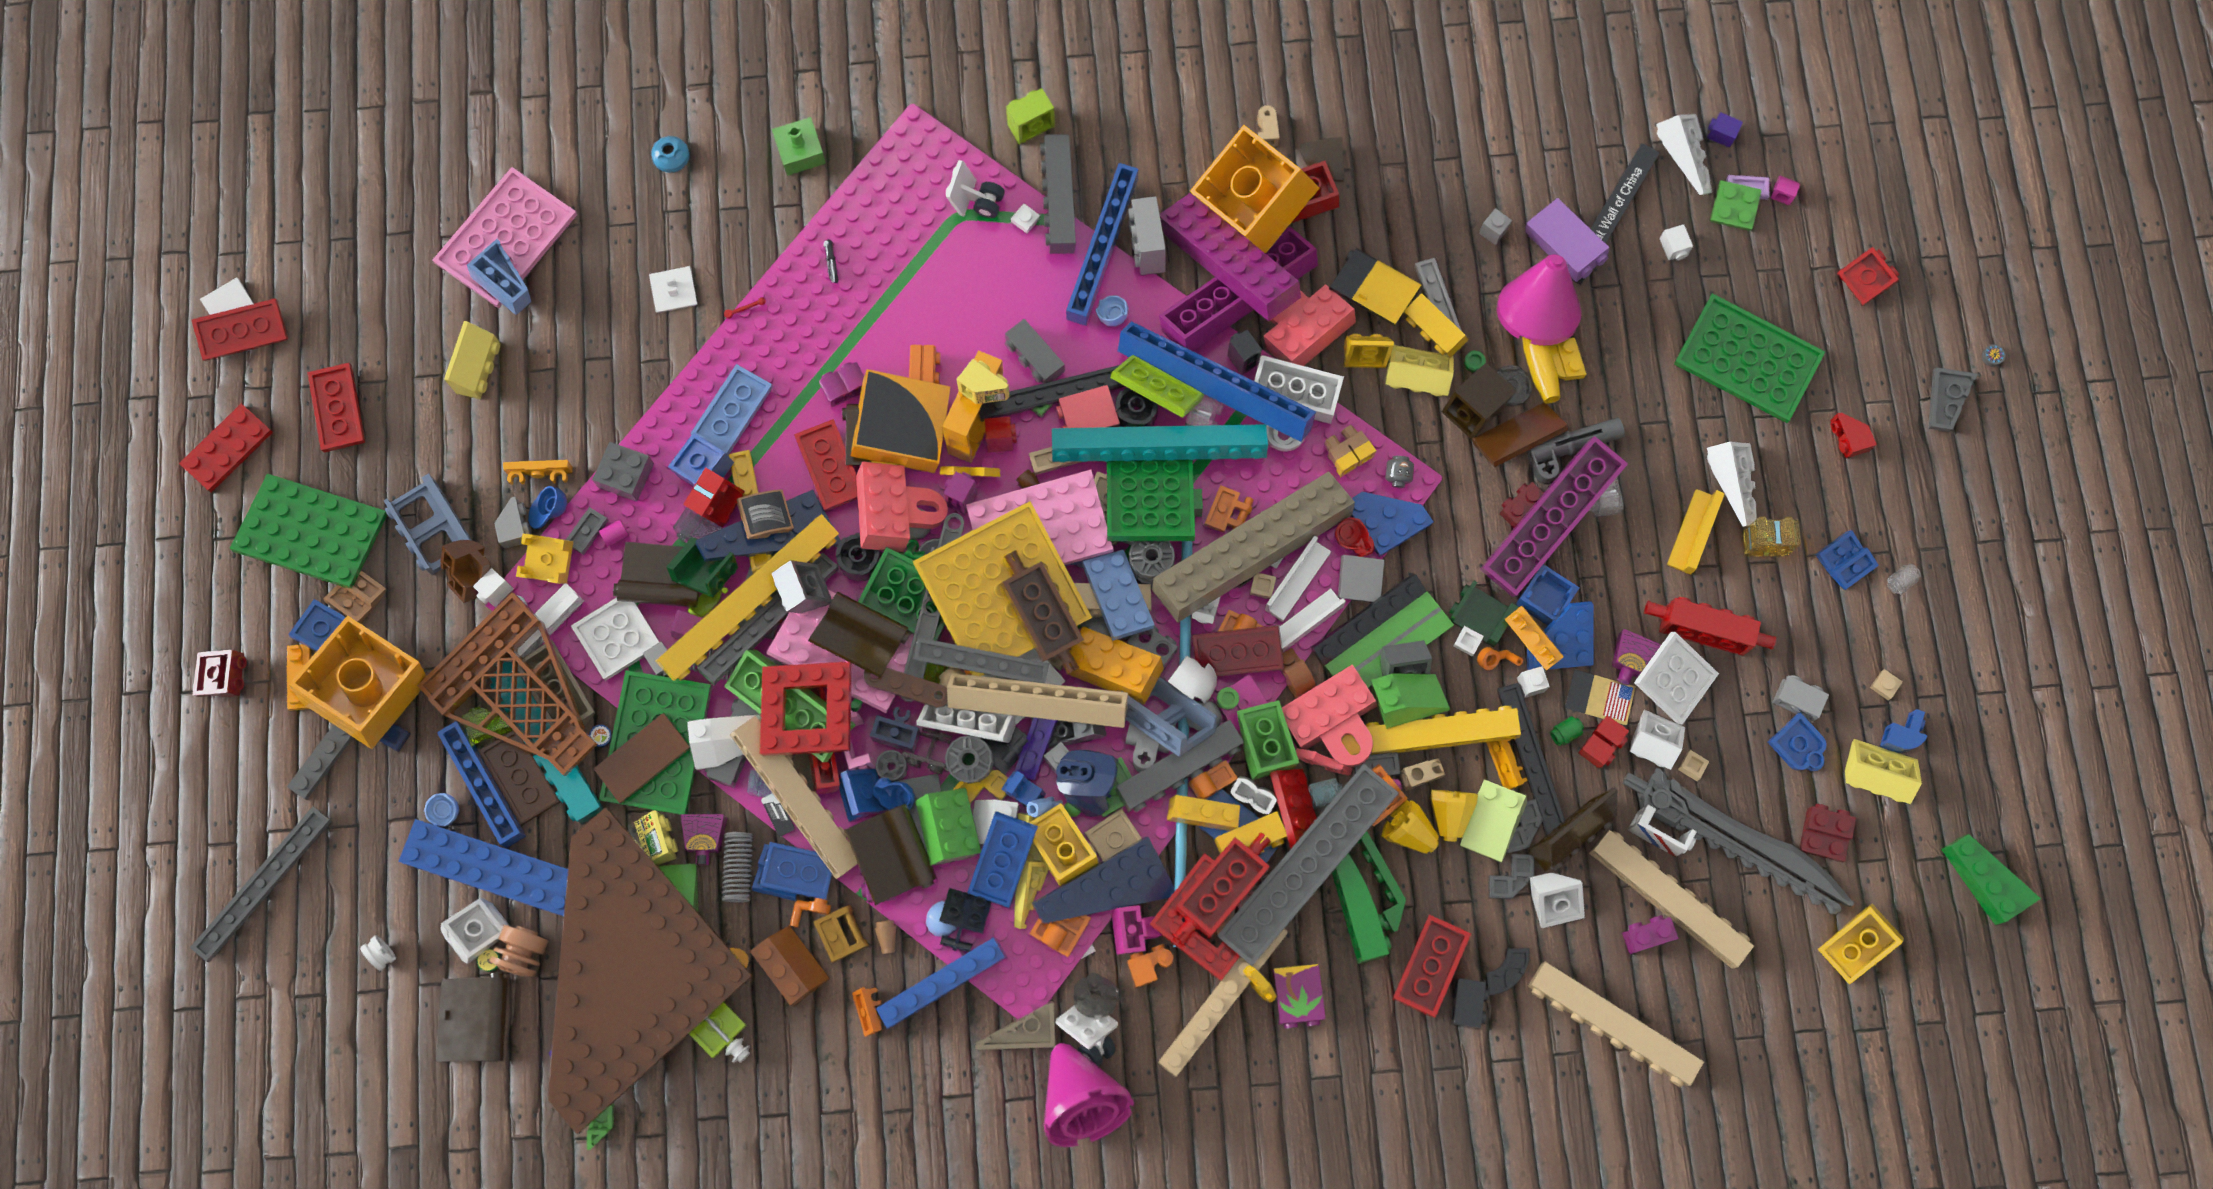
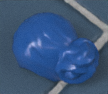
M880 778L873 785L874 797L886 809L890 810L907 803L909 810L913 807L915 794L913 788L907 783L900 781L891 782L889 778Z

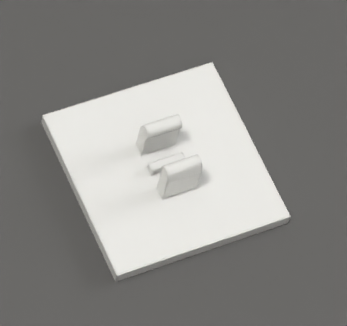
M690 266L649 274L656 313L697 305Z

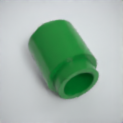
M1570 716L1553 726L1550 736L1557 746L1567 745L1583 735L1584 725L1579 718Z

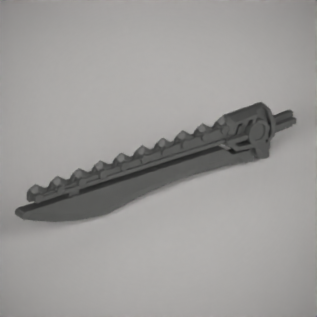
M1660 768L1655 769L1648 782L1629 772L1623 779L1622 784L1641 794L1639 797L1641 799L1640 809L1650 805L1656 809L1652 817L1672 828L1675 827L1679 831H1684L1686 828L1689 831L1695 830L1696 833L1693 838L1696 840L1705 838L1710 849L1723 848L1727 858L1734 859L1738 856L1744 867L1752 868V866H1756L1761 877L1773 875L1778 886L1785 887L1789 884L1795 895L1803 896L1806 893L1813 905L1824 903L1830 914L1837 915L1842 907L1813 889V887L1846 907L1854 905V901H1851L1838 883L1819 864L1801 850L1730 818L1682 787L1676 780H1667L1666 774ZM1689 812L1692 813V814H1694L1695 816L1699 817L1700 819L1704 820L1705 822L1709 823L1710 825L1714 826V827L1717 828L1718 830L1722 831L1723 833L1727 834L1728 836L1732 837L1733 839L1737 840L1738 842L1742 843L1743 845L1747 846L1748 848L1752 849L1753 851L1757 852L1758 854L1762 855L1763 857L1767 858L1768 860L1772 861V862L1775 863L1776 865L1780 866L1781 868L1785 869L1786 871L1790 872L1791 874L1795 875L1796 877L1800 878L1801 880H1803V881H1805V882H1804V883L1801 882L1800 880L1796 879L1795 877L1791 876L1790 874L1786 873L1785 871H1783V870H1781L1780 868L1776 867L1775 865L1771 864V863L1768 862L1767 860L1763 859L1762 857L1758 856L1757 854L1753 853L1752 851L1748 850L1747 848L1743 847L1742 845L1738 844L1737 842L1733 841L1732 839L1728 838L1727 836H1725V835H1723L1722 833L1718 832L1717 830L1713 829V828L1710 827L1709 825L1705 824L1704 822H1702V821H1700L1699 819L1695 818L1694 816L1690 815Z

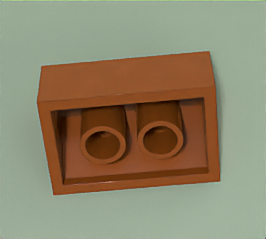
M787 926L769 936L750 951L787 1002L793 1007L830 979L791 926Z

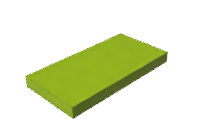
M1134 355L1130 356L1112 371L1110 377L1182 418L1198 405L1204 397L1202 392Z

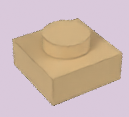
M1261 573L1254 575L1250 595L1270 599L1276 577Z
M1883 669L1870 688L1885 699L1890 700L1902 684V681Z
M1689 750L1678 770L1698 781L1701 779L1709 761Z

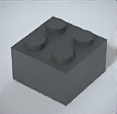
M609 441L592 480L598 488L637 502L654 463L646 454Z

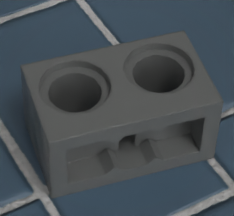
M1155 626L1153 629L1133 634L1127 644L1158 655L1156 650L1160 647L1168 650L1167 655L1161 656L1164 669L1177 653L1178 646H1176V641L1167 635L1163 637L1158 633L1159 630ZM1141 635H1148L1151 640L1148 643H1142L1139 641V637Z

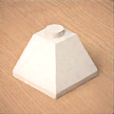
M1552 872L1530 878L1531 895L1541 928L1585 918L1583 887L1580 880Z

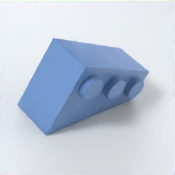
M498 238L467 264L470 277L515 315L531 303L526 285L511 263L509 256L505 253Z

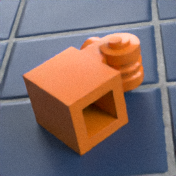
M1164 944L1151 948L1152 953L1144 955L1142 951L1130 955L1131 960H1128L1127 964L1136 988L1157 981L1154 970L1156 964L1163 968H1167L1172 964L1173 954L1165 948Z

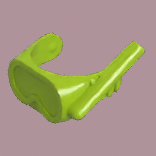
M723 586L713 598L702 594L698 599L697 608L690 607L688 612L700 618L705 617L719 603L722 593L726 594L728 589Z

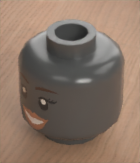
M1393 456L1387 462L1385 479L1392 483V487L1405 488V484L1413 481L1414 463L1409 461V457Z

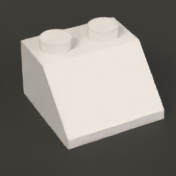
M1644 710L1631 740L1630 752L1639 758H1645L1654 762L1657 766L1666 767L1671 770L1682 751L1685 727Z
M975 800L973 819L980 846L984 845L995 811L1017 818L1019 811L1018 803L1001 800Z

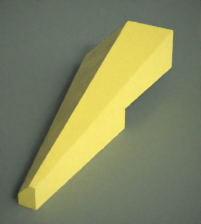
M1018 813V819L1028 823L1038 818L1032 817L1027 813ZM1033 843L1015 891L1014 927L1019 929H1026V918L1029 911L1034 909L1032 905L1037 891H1041L1049 870Z

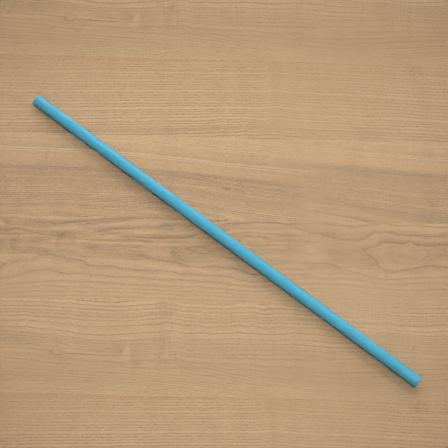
M1182 541L1181 561L1192 555L1193 541ZM1191 615L1180 621L1179 665L1186 656L1190 657ZM1183 718L1178 721V730L1184 733L1188 739L1189 725L1187 719ZM1188 778L1183 780L1185 784L1177 788V795L1188 797ZM1176 822L1175 890L1186 878L1187 824Z

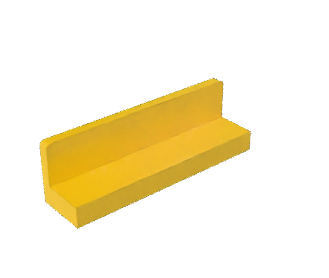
M1698 489L1694 491L1668 559V566L1690 575L1697 569L1725 493L1716 490L1711 495Z

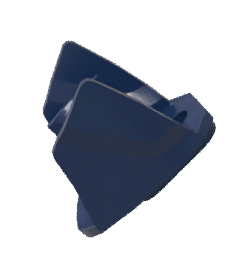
M1091 750L1067 752L1056 769L1058 789L1065 796L1069 804L1086 816H1100L1109 810L1107 798H1111L1109 793L1117 778V764L1119 760L1112 755ZM1067 769H1070V770H1071V773H1070V772H1067V773L1065 774V771H1066Z

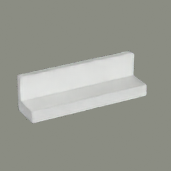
M1316 536L1312 538L1266 604L1265 611L1282 622L1331 554L1330 550L1317 542L1318 537Z
M565 583L535 614L543 621L550 636L584 600ZM538 629L518 649L517 652L522 658L539 648L544 642L540 630Z
M1329 589L1281 625L1280 633L1283 652L1342 609L1346 602L1345 599L1342 598L1340 600L1333 590Z

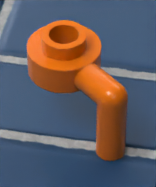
M1486 647L1480 651L1477 663L1485 670H1492L1502 659H1507L1517 666L1523 663V659L1509 650L1496 651L1491 647Z
M815 898L814 902L797 900L794 904L789 926H799L802 910L828 915L831 906L827 905V900Z

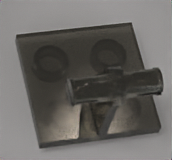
M923 727V732H921L920 736L932 739L926 757L903 751L902 756L905 758L906 763L912 767L921 769L923 765L930 769V772L942 775L943 771L948 773L946 763L932 760L937 741L950 745L952 735L941 733L937 729L934 731Z

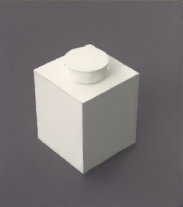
M1684 224L1664 230L1659 238L1668 260L1675 258L1676 260H1681L1687 257L1693 247Z
M492 568L473 586L479 592L476 596L485 605L489 602L494 607L514 589Z
M1543 666L1521 672L1517 677L1524 698L1544 693L1550 687Z

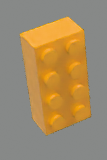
M1083 626L1080 633L1084 640L1072 646L1070 650L1080 668L1068 675L1108 691H1123L1128 693L1137 702L1145 705L1164 670L1161 656L1120 640H1112L1107 635Z

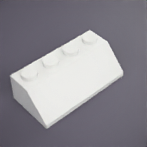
M935 694L934 697L939 700L942 699L943 695ZM948 703L941 708L925 704L917 720V725L1009 743L1015 730V715L948 708Z

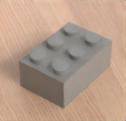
M1157 198L1132 199V208H1128L1129 232L1132 233L1131 243L1132 249L1135 251V267H1139L1141 275L1165 272V244Z

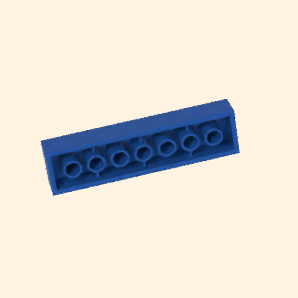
M415 819L398 862L564 917L568 869Z

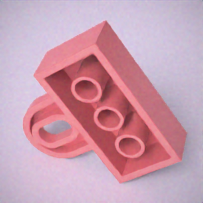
M1326 284L1310 298L1300 290L1301 298L1270 320L1276 326L1264 335L1266 349L1278 360L1304 366L1356 323L1354 308L1337 293L1330 290Z
M862 462L856 475L861 549L885 550L888 547L896 552H904L910 540L909 527L933 529L943 523L948 512L945 499L932 489L906 486L904 466ZM917 505L933 506L937 512L921 511L917 508Z
M1353 664L1282 707L1289 732L1300 749L1307 750L1322 741L1333 759L1339 764L1348 767L1361 765L1372 753V736L1360 717L1376 708L1377 703ZM1345 735L1353 736L1360 746L1361 750L1357 755H1351L1342 743V738Z

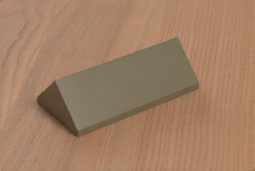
M551 640L585 727L595 714V711L555 643ZM546 645L540 646L523 657L532 669H535L549 655ZM551 662L541 672L540 676L567 703L557 673ZM518 664V671H519L520 673H527V672ZM522 677L527 684V677ZM532 678V688H541ZM532 692L536 702L542 704V692ZM547 694V704H557ZM547 707L546 719H556L557 707Z

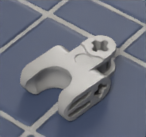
M1130 723L1125 744L1135 746L1133 766L1138 772H1142L1155 764L1158 752L1168 754L1169 749ZM1143 756L1147 757V761L1145 762V764H1141L1140 759H1142Z

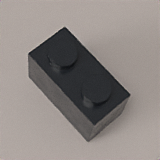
M1248 330L1242 333L1239 331L1230 338L1227 356L1240 374L1243 375L1259 365L1262 349Z
M1461 978L1455 980L1450 1025L1480 1029L1481 1024H1485L1486 1011H1483V1004L1487 1002L1489 993L1488 988H1485L1486 982Z

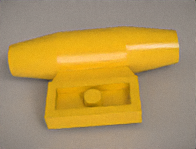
M1522 336L1524 354L1532 380L1544 403L1550 404L1560 400L1558 378L1566 381L1583 379L1587 375L1575 338H1569L1564 342L1554 345L1530 344L1531 339Z

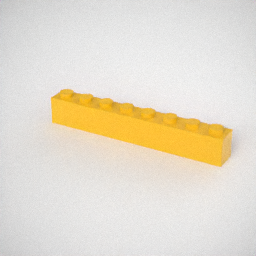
M1512 706L1499 707L1498 711L1479 709L1474 714H1467V711H1461L1449 717H1445V714L1433 715L1432 719L1423 720L1422 718L1386 729L1385 724L1379 725V722L1366 724L1373 740L1371 755L1517 739L1521 736L1517 708L1512 709ZM1345 735L1342 738V743L1349 754L1357 755L1360 752L1361 748L1353 736Z

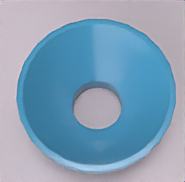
M666 136L659 139L654 144L651 153L655 166L667 173L677 172L684 168L688 163L690 155L684 141L675 136ZM666 145L674 147L673 152L670 154H665L662 150Z

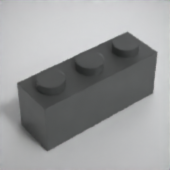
M1025 319L1005 333L1006 347L1012 353L1015 351L1019 356V362L1023 367H1029L1033 378L1038 383L1054 381L1065 372V364Z

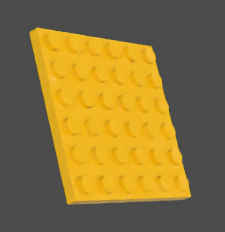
M1031 501L913 561L956 645L1019 657L1034 649L1032 642L1000 585L1013 575L1004 556L1017 550L1025 567L1029 568L1042 561L1076 626L1092 618ZM970 671L971 674L974 675V676H983V675H985V674H983V673H978V672H972V671Z

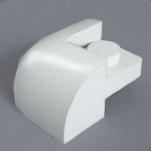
M1186 656L1168 682L1192 700L1196 696L1202 699L1203 703H1206L1217 686V676L1209 663L1203 668L1195 659Z

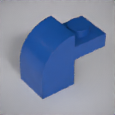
M1918 709L1910 712L1905 727L1896 723L1886 726L1880 747L1896 753H1905L1920 746L1927 738V735L1920 733L1925 725V720L1923 719L1925 712Z
M1018 771L1012 772L1001 789L1026 808L1030 801L1044 798L1046 795L1043 789L1030 782Z

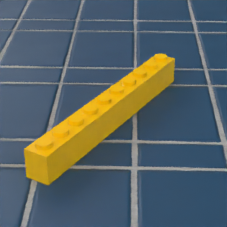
M822 514L819 515L655 660L656 663L672 680L677 678L682 680L691 672L688 669L694 663L699 665L707 658L705 653L710 648L716 650L723 643L722 638L727 633L731 636L740 628L738 623L743 619L748 621L757 613L754 610L760 604L765 606L773 599L771 594L777 589L772 576L775 570L790 560L813 563L821 556L819 551L823 547L828 549L837 541L835 537L839 533Z

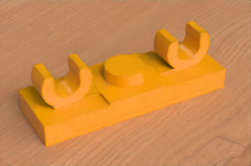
M568 460L503 462V470L508 474L507 481L510 485H513V479L517 476L519 477V482L525 484L526 479L524 475H529L533 478H544V475H550V480L553 483H556L558 475H562V481L567 483V474L572 473L573 467Z
M1523 606L1505 618V621L1546 671L1564 657Z
M303 644L287 646V709L289 711L310 709L300 702L288 685L312 657V649Z
M1511 739L1486 742L1502 786L1513 790L1523 785L1527 778L1522 779L1519 771L1523 770V767H1517L1510 743H1508Z

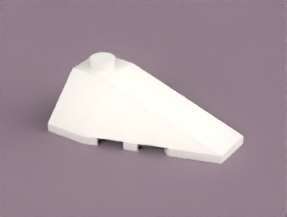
M1696 114L1678 115L1658 123L1657 134L1659 139L1663 142V145L1699 195L1712 193L1707 167L1703 165L1706 154L1700 148L1699 141H1702L1703 137Z
M1728 442L1707 448L1708 463L1742 526H1757L1756 501L1752 497L1755 482L1751 481V472L1755 471L1751 444Z
M761 715L688 721L689 742L696 770L719 767L735 757L744 755L730 734L754 716L761 719Z

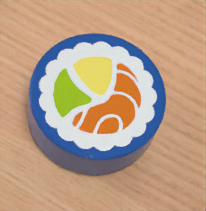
M597 725L591 729L589 736L598 744L596 747L603 748L611 743L612 731L605 725Z

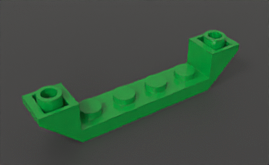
M1366 832L1357 844L1360 843L1364 850L1362 855L1368 864L1371 863L1375 869L1373 875L1377 882L1383 883L1386 889L1384 894L1387 900L1395 905L1381 913L1385 924L1384 930H1389L1393 934L1399 928L1406 898L1369 833Z

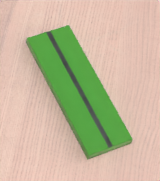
M1427 591L1330 661L1324 668L1333 677L1353 664L1366 686L1370 688L1372 686V679L1382 677L1380 660L1383 646L1422 640L1425 641L1427 646L1451 629L1454 624Z

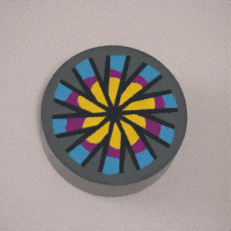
M1989 345L1982 352L1983 362L1991 367L1998 366L2005 359V351L1999 345Z

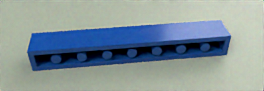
M1121 163L1118 164L1066 309V320L1087 326L1138 182V168Z

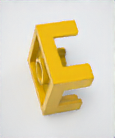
M523 533L521 544L528 545L525 565L517 567L516 577L567 584L574 541Z

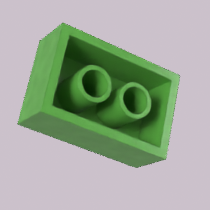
M966 788L929 793L915 800L930 865L965 860L981 853Z

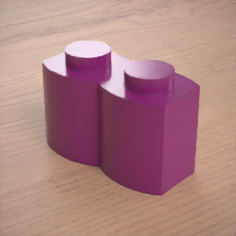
M857 362L846 363L841 366L838 372H828L819 380L820 387L831 407L861 394L864 374Z

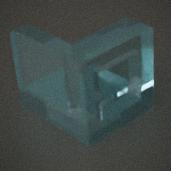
M751 770L747 793L758 797H766L772 794L757 771Z

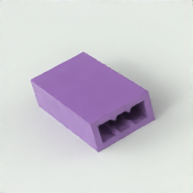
M1558 198L1526 223L1525 233L1548 255L1556 254L1562 256L1567 263L1571 277L1576 282L1581 278L1588 277L1594 267L1597 265L1601 266L1608 259L1609 246Z

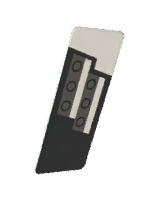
M773 793L761 799L779 837L795 829L787 812Z

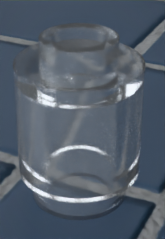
M1913 564L1903 565L1887 578V586L1893 593L1903 594L1919 581L1921 573Z

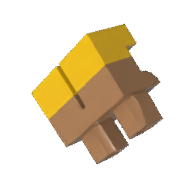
M1352 425L1341 431L1345 438V441L1342 443L1338 441L1335 435L1325 440V446L1329 452L1327 457L1332 460L1337 468L1336 471L1340 478L1357 468V466L1359 467L1372 459L1377 451L1362 431L1357 432Z

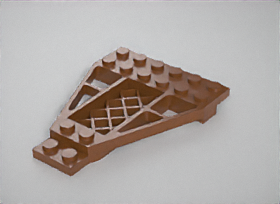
M513 592L417 685L442 715L548 759L564 776H567L598 745L585 731L586 729L545 624ZM539 629L549 655L535 669H532L517 651ZM504 662H513L512 673L502 674ZM551 662L557 673L567 703L540 676L541 672ZM518 664H519L527 673H517V672H518ZM497 677L496 689H486L487 679ZM502 677H512L511 689H501ZM517 677H527V689H517ZM532 678L541 688H532ZM475 691L493 708L492 712L479 725L454 714ZM518 692H527L526 704H516ZM532 692H542V704H531ZM488 693H496V701ZM501 693H511V704L501 705ZM547 694L557 704H547ZM547 707H557L556 719H546ZM503 708H511L510 716ZM516 708H526L525 720H515ZM531 708H541L540 720H531ZM499 715L526 744H521L488 730L486 727ZM519 723H525V731L518 725ZM531 723H541L540 735H530ZM546 723H554V724L546 731Z

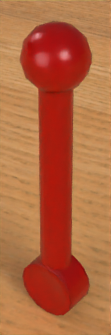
M760 297L758 301L735 310H725L724 315L727 319L733 317V314L757 305H764L766 300Z

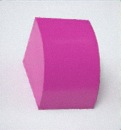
M1780 175L1770 198L1790 205L1796 197L1800 183Z

